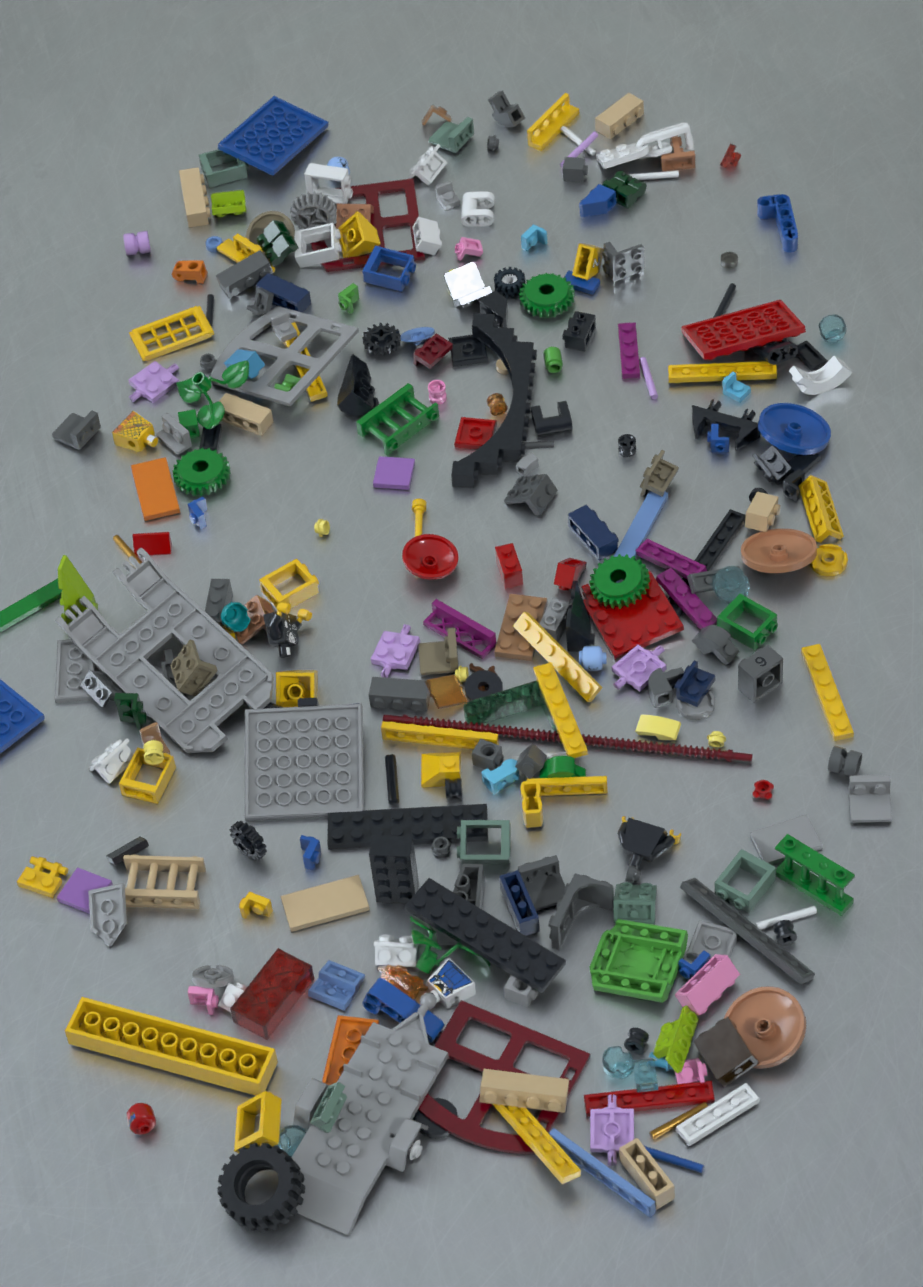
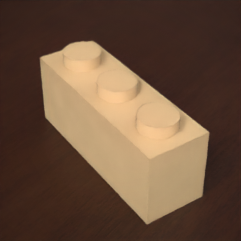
M631 93L626 94L595 118L596 131L609 139L613 138L644 114V101Z
M225 393L219 401L225 408L224 417L221 420L223 422L263 436L273 423L272 411L267 407Z
M638 1138L619 1148L621 1164L643 1193L655 1201L656 1210L675 1199L674 1184Z

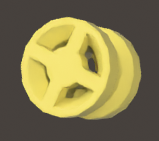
M156 740L148 741L144 744V761L150 765L160 764L164 760L162 753L163 744Z

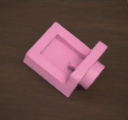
M189 986L188 997L190 1004L207 1005L209 1015H213L214 1008H218L219 998L218 995H215L214 988Z

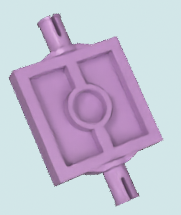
M156 361L152 362L129 379V384L136 390V392L129 396V399L134 402L139 397H143L151 403L156 402L177 386L179 380L172 373L179 369L178 365L174 363L169 368H164Z
M404 624L400 633L384 631L371 657V663L384 667L380 674L384 678H388L392 669L408 670L420 643L418 636L408 635L411 629L409 625L406 626Z
M640 645L634 647L612 666V672L620 677L619 680L613 683L614 687L619 690L623 685L629 684L639 692L649 685V677L653 671L660 667L663 672L667 669L666 664L658 658L665 651L664 648L659 645L653 651H649Z
M608 1095V1107L590 1109V1151L608 1153V1165L612 1166L613 1158V1166L617 1165L619 1148L634 1140V1109L616 1107L617 1096L613 1095L612 1102L611 1095Z

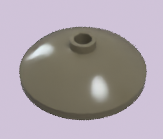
M267 211L253 219L247 229L246 238L255 245H259L256 241L257 237L264 232V229L273 220L284 222L293 239L295 228L292 221L285 214L278 211Z

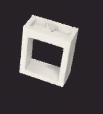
M309 163L304 174L307 192L313 194L314 191L316 194L322 192L323 196L328 195V198L332 199L335 204H347L353 195V189L350 187L351 176H349L348 169ZM318 178L341 181L342 189L319 186Z
M334 223L295 231L294 240L299 247L295 251V259L300 268L339 260V252H341L339 239H341L340 230L336 229ZM331 238L332 247L306 253V244Z

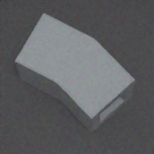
M533 453L527 454L516 464V472L527 476L539 466L538 458Z

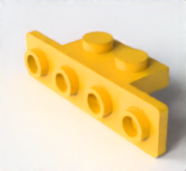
M238 233L233 237V241L226 239L217 247V251L236 263L259 250L263 253L259 245H255L248 238ZM271 266L274 273L276 271L275 267Z

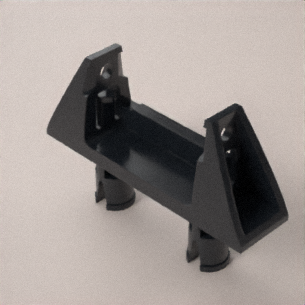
M712 399L707 409L692 405L695 439H698L699 434L702 433L706 425L711 426V424H719L720 429L738 433V438L735 440V450L761 437L758 423L752 421L756 415L754 410L748 414V409H745L742 418L718 412L722 406L719 400L714 405V399Z

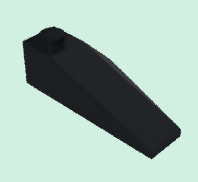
M354 354L350 357L338 394L337 406L342 412L350 416L366 415L378 406L379 401L373 395L375 388L369 382L371 376L367 364Z
M573 581L571 599L567 612L566 639L568 652L582 651L584 646L595 645V633L591 631V623L577 581Z

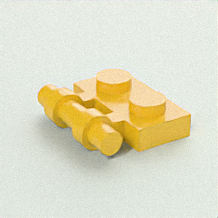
M32 856L30 864L35 865V867L30 868L26 866L17 880V885L21 888L54 898L63 883L62 879L58 876L59 874L66 876L68 868L63 867L61 863H52L47 861L46 858ZM43 869H47V870H50L51 872H50L49 874H47V873H44V872H42V871H43Z

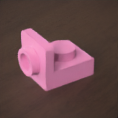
M461 237L459 243L455 245V253L458 260L462 261L465 254L481 257L483 253L481 241Z
M699 1058L685 1060L682 1072H675L677 1084L696 1081L704 1083V1076H707L705 1063H701Z

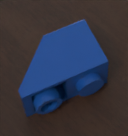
M598 184L580 201V216L589 217L607 214L616 205V191Z

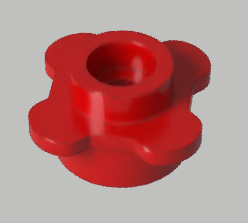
M760 780L754 783V798L760 797L767 800L772 798L771 791L774 789L772 783L767 780Z

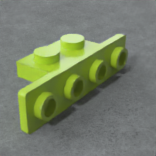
M687 1005L682 1008L678 1020L671 1023L667 1022L661 1027V1032L653 1052L657 1059L666 1056V1061L676 1073L682 1072L699 1021L695 1012L691 1011Z

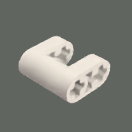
M491 192L465 193L462 198V224L469 227L491 225L494 214L488 208L494 205V195Z

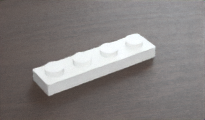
M745 1083L676 1126V1131L686 1144L691 1146L758 1104L759 1097Z

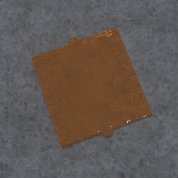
M455 675L425 681L430 691V697L433 698L438 709L467 703V699L462 691L463 687L459 685Z

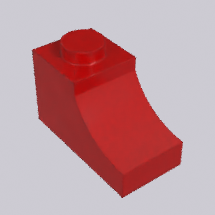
M570 557L558 562L554 585H558L559 589L569 591L572 589L573 581L578 583L582 572L586 569L587 562Z

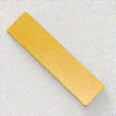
M607 776L527 779V781L537 780L539 782L541 796L608 793Z

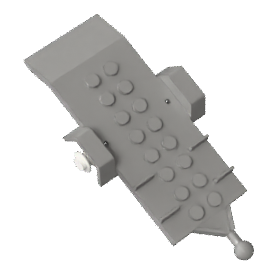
M423 994L420 998L421 1006L417 1013L415 1012L393 1029L373 1022L365 1036L361 1035V1043L349 1063H344V1071L337 1081L345 1085L342 1093L347 1095V1099L329 1133L310 1123L329 1085L314 1078L310 1080L296 1103L293 1126L307 1131L291 1157L301 1168L300 1172L304 1175L305 1179L302 1182L305 1186V1193L301 1194L304 1200L301 1206L298 1205L296 1207L298 1214L349 1236L364 1201L385 1165L403 1172L405 1170L407 1154H409L410 1160L419 1157L422 1151L420 1140L413 1141L421 1128L428 1130L429 1127L412 1119L449 1057L448 1052L433 1047L428 1042L423 1017L437 1003L434 994Z

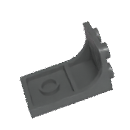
M574 874L570 884L567 883L565 886L563 899H559L555 916L552 915L549 920L548 927L551 928L549 938L552 940V948L561 949L575 917L582 910L590 907L613 910V885L606 881L592 879L587 875Z

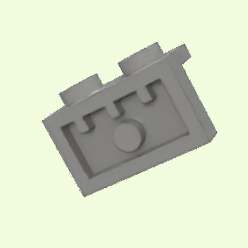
M168 413L161 416L163 430L156 433L157 438L177 455L190 448L192 444L189 431Z

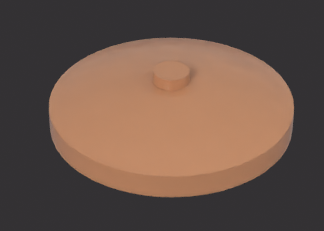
M794 529L762 531L747 538L741 546V558L744 564L751 569L765 573L795 571L809 565L817 556L815 539L805 532Z
M759 987L742 994L732 1003L724 1019L729 1017L735 1023L736 1029L746 1045L758 1059L759 1063L753 1067L757 1069L771 1068L788 1060L799 1049L806 1033V1017L801 1005L793 995L777 987Z

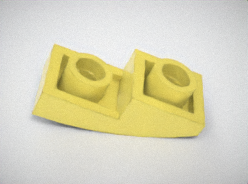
M641 715L635 732L638 735L656 736L658 740H676L681 723L665 717Z

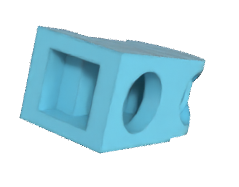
M507 759L493 771L487 768L481 772L482 783L493 795L519 779V770L515 767L517 761Z

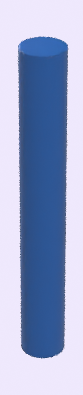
M644 1146L655 1159L702 1173L704 1170L703 1164Z

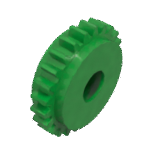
M554 273L532 276V279L526 280V284H522L519 293L520 305H523V309H527L528 314L532 313L533 316L537 315L540 318L562 315L563 311L567 312L568 307H572L575 298L574 286L571 285V282L567 281L566 277L562 278L561 275L557 276Z
M210 448L194 449V451H188L186 455H181V460H176L177 464L174 465V470H172L176 487H180L181 491L185 490L187 495L191 493L193 496L210 495L212 492L216 493V490L222 489L223 484H227L226 480L230 479L229 474H231L227 457H223V453L218 454L217 450L212 451Z
M618 554V557L612 555L608 560L605 558L602 564L598 563V569H593L594 574L590 575L591 580L589 583L594 599H597L599 604L603 602L604 607L610 605L612 609L615 606L621 609L622 606L629 607L631 603L636 604L635 601L637 599H642V594L646 595L645 589H649L650 575L645 563L642 564L640 559L636 561L635 556L629 558L628 554L625 557L621 556V554Z

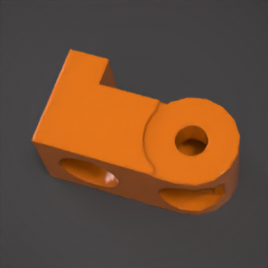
M203 260L177 261L172 271V277L175 280H196L197 284H204L207 276Z

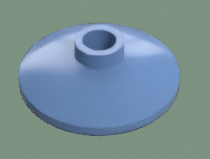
M431 327L414 328L401 334L400 339L403 342L422 345L425 343L424 340L435 334V330Z

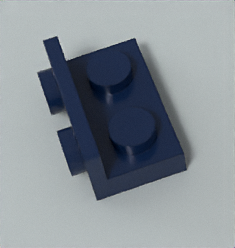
M694 660L690 666L686 667L682 679H678L676 682V699L698 707L714 683L715 675L699 669L698 661Z

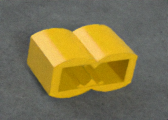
M537 780L523 781L520 789L524 824L527 828L541 827L543 824L540 784Z

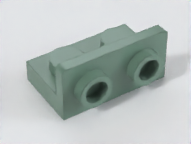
M336 1082L328 1086L310 1122L311 1124L326 1133L331 1131L347 1099V1095L342 1093L345 1085Z

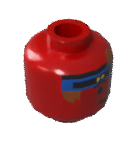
M136 1103L128 1109L126 1119L131 1132L143 1135L154 1129L156 1118L150 1105Z

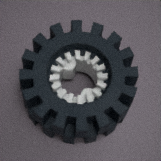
M505 267L503 271L498 270L494 277L495 291L502 296L505 295L507 299L509 296H511V299L515 295L519 297L522 284H526L524 272L522 273L520 269L517 270L516 267L514 269L509 267L507 270Z

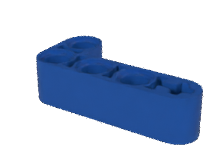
M778 194L760 197L757 200L758 217L761 219L776 218L783 250L788 253L795 252L798 249V231L789 196Z
M382 978L377 979L362 1002L363 1007L370 1013L377 1014L382 1010L399 1023L415 1012L417 1013L421 1006ZM428 1010L423 1019L428 1042L432 1043L444 1028V1023Z

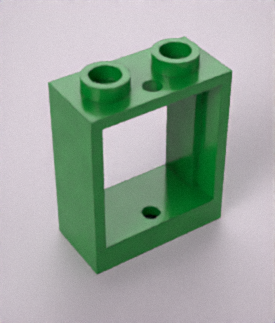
M739 594L717 616V626L726 630L733 639L755 650L765 642L771 633L776 631L778 627L777 614ZM744 611L763 621L762 625L754 633L734 622Z

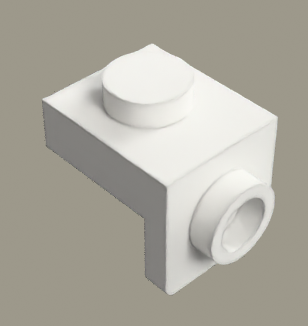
M237 982L236 985L228 983L218 1006L235 1015H239L247 996L252 997L253 993L248 991V986Z

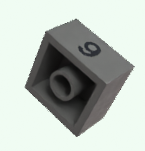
M768 644L762 649L756 650L753 655L743 659L738 664V689L753 703L783 683V657Z

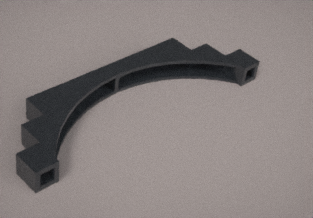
M473 313L472 338L482 341L502 360L512 382L513 397L507 416L496 433L472 454L459 461H453L451 473L452 487L474 488L475 480L478 481L479 474L498 475V468H502V461L519 462L522 455L526 453V444H523V442L527 441L528 432L525 430V427H529V417L527 414H530L531 403H528V401L532 400V389L530 387L534 386V376H532V373L535 374L536 363H533V360H537V350L534 349V342H519L518 336L514 335V328L498 327V322L495 321V314Z

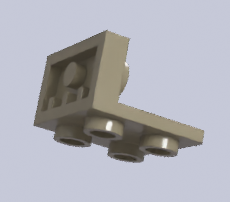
M447 628L448 636H444L445 641L418 644L421 675L453 673L459 668L455 628Z
M191 639L183 646L181 652L171 663L178 691L192 696H197L218 671L216 665L200 660L195 642Z

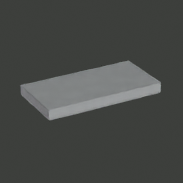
M71 639L57 640L55 703L94 700L81 687V683L89 670L95 671V664L78 649Z

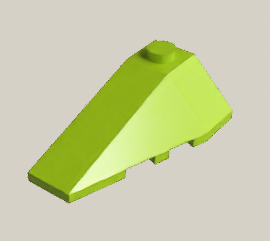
M63 555L57 571L59 589H62L60 605L64 606V613L61 614V617L68 625L72 620L66 616V610L69 609L76 618L78 617L71 608L73 604L82 613L87 609L79 602V599L83 596L97 610L98 603H96L94 594L67 555Z

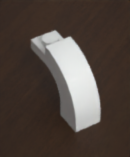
M833 356L822 368L813 372L803 371L796 366L789 370L793 376L792 380L803 393L808 395L822 394L832 390L853 373L848 365L836 356Z

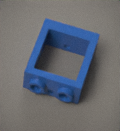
M375 246L362 270L363 280L366 283L402 292L404 287L408 286L411 274L416 270V263H414V255ZM381 262L404 267L400 278L377 273L376 271Z

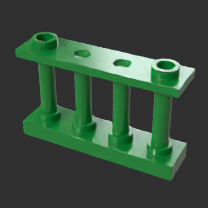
M408 383L357 420V433L361 437L368 433L375 435L383 441L384 453L388 455L439 417L438 404L435 402L430 407H426L415 399L414 388ZM410 403L422 413L414 417L404 410L403 407ZM397 413L406 419L408 423L401 427L389 417ZM381 423H385L396 432L388 437L376 427Z
M786 834L775 846V850L785 855V860L776 869V877L842 917L854 903V898L844 893V889L853 880L855 874L789 834Z

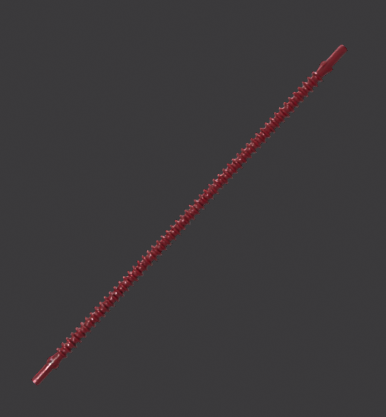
M383 715L384 722L472 730L485 733L491 732L498 734V737L500 735L503 737L507 735L508 738L513 736L514 739L516 737H519V739L525 737V740L528 738L533 740L535 738L536 741L541 739L542 742L544 740H547V742L553 740V743L556 741L561 743L559 734L556 731L551 733V730L548 732L543 730L541 732L540 729L534 731V728L523 730V727L520 729L515 727L513 729L512 726L506 728V725L495 727V724L492 726L487 724L485 726L484 723L478 725V722L467 724V721L464 723L459 721L457 723L456 720L451 722L450 719L448 721H445V719L440 721L439 718L436 720L431 718L429 720L428 717L423 719L422 716L420 718H417V716L412 718L408 717V715ZM582 734V738L587 746L590 744L593 747L598 745L599 748L601 746H604V748L609 746L610 749L615 747L617 750L620 747L621 750L623 748H626L627 751L629 749H632V751L637 749L638 752L643 750L644 753L648 750L649 753L655 751V754L657 752H660V754L665 752L666 755L672 753V756L674 754L678 756L683 754V757L694 755L695 758L697 756H700L701 759L703 757H706V759L711 757L712 760L717 758L718 761L725 759L729 762H732V760L752 762L753 754L733 752L730 749L728 751H721L720 748L718 750H715V748L710 750L709 747L704 749L703 746L699 749L698 746L693 748L692 745L690 747H687V745L682 747L681 744L675 746L674 743L671 746L670 743L664 745V742L653 744L652 741L647 743L646 740L644 742H641V740L636 742L635 739L633 741H630V739L625 741L624 738L619 740L618 737L616 739H613V737L608 739L607 736L602 738L600 735L597 738L596 735L591 737L590 734L588 736Z

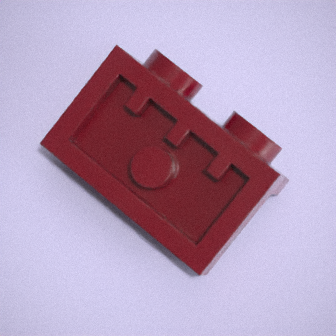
M436 333L432 338H428L421 348L415 350L413 364L417 366L422 363L431 369L453 348V344Z

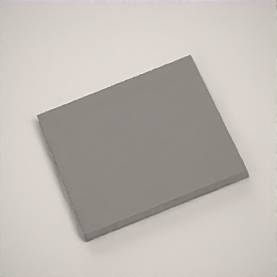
M362 704L245 710V821L328 817V813L364 810Z

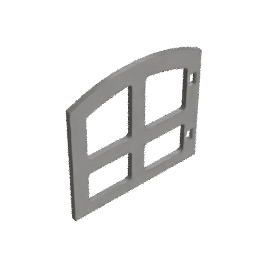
M278 306L253 321L229 343L218 358L210 376L224 381L222 374L227 368L224 362L237 349L256 351L257 354L276 359V361L256 382L246 380L241 387L232 390L291 406L355 337L359 329ZM285 311L288 314L290 323L295 322L297 325L307 327L287 349L252 340L272 325L271 317ZM319 332L340 336L320 358L300 354ZM291 364L310 369L288 392L269 387ZM211 381L212 384L229 388L227 384H226V385H222V384H219V383H216V382Z

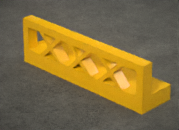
M564 93L527 130L528 146L542 152L561 133V127H567L580 114L579 108L570 105L569 94Z
M810 475L799 485V490L814 539L821 543L830 535L841 540L844 535L826 481Z

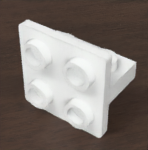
M439 144L435 147L431 146L417 160L418 163L409 170L411 174L408 176V179H412L416 175L427 186L433 182L447 164V161L436 152L440 147Z
M126 738L122 741L118 739L116 742H112L104 749L105 752L101 755L99 754L91 761L93 765L88 769L90 771L96 770L107 784L111 783L128 767L134 755L126 745L129 739Z
M382 935L374 941L373 945L376 946L375 965L416 967L419 944H414L412 936H402L400 939H394V935Z

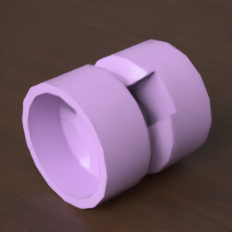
M148 231L138 232L137 235L134 233L123 234L127 256L135 255L137 251L141 254L151 252Z

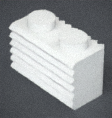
M421 217L417 218L413 225L417 252L435 255L437 250H440L442 240L439 238L440 228H438V222Z

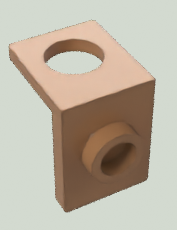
M431 105L422 119V125L425 126L433 112L451 122L452 118L444 108L440 106L437 108Z
M157 722L139 730L143 746L148 741L156 740L163 744L162 753L170 754V750L161 737Z

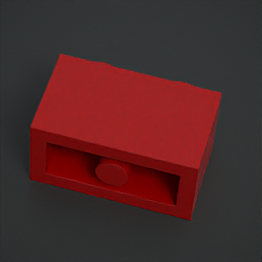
M514 544L496 546V563L505 589L523 585L522 568Z

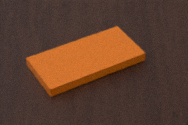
M166 457L131 465L144 521L180 513Z
M337 1016L322 1079L323 1083L331 1085L338 1081L344 1071V1063H349L361 1043V1035L365 1036L373 1022L379 1024V1020Z

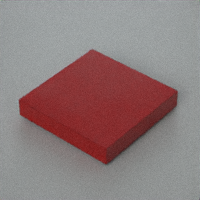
M461 417L454 443L455 448L479 449L495 434L497 420Z

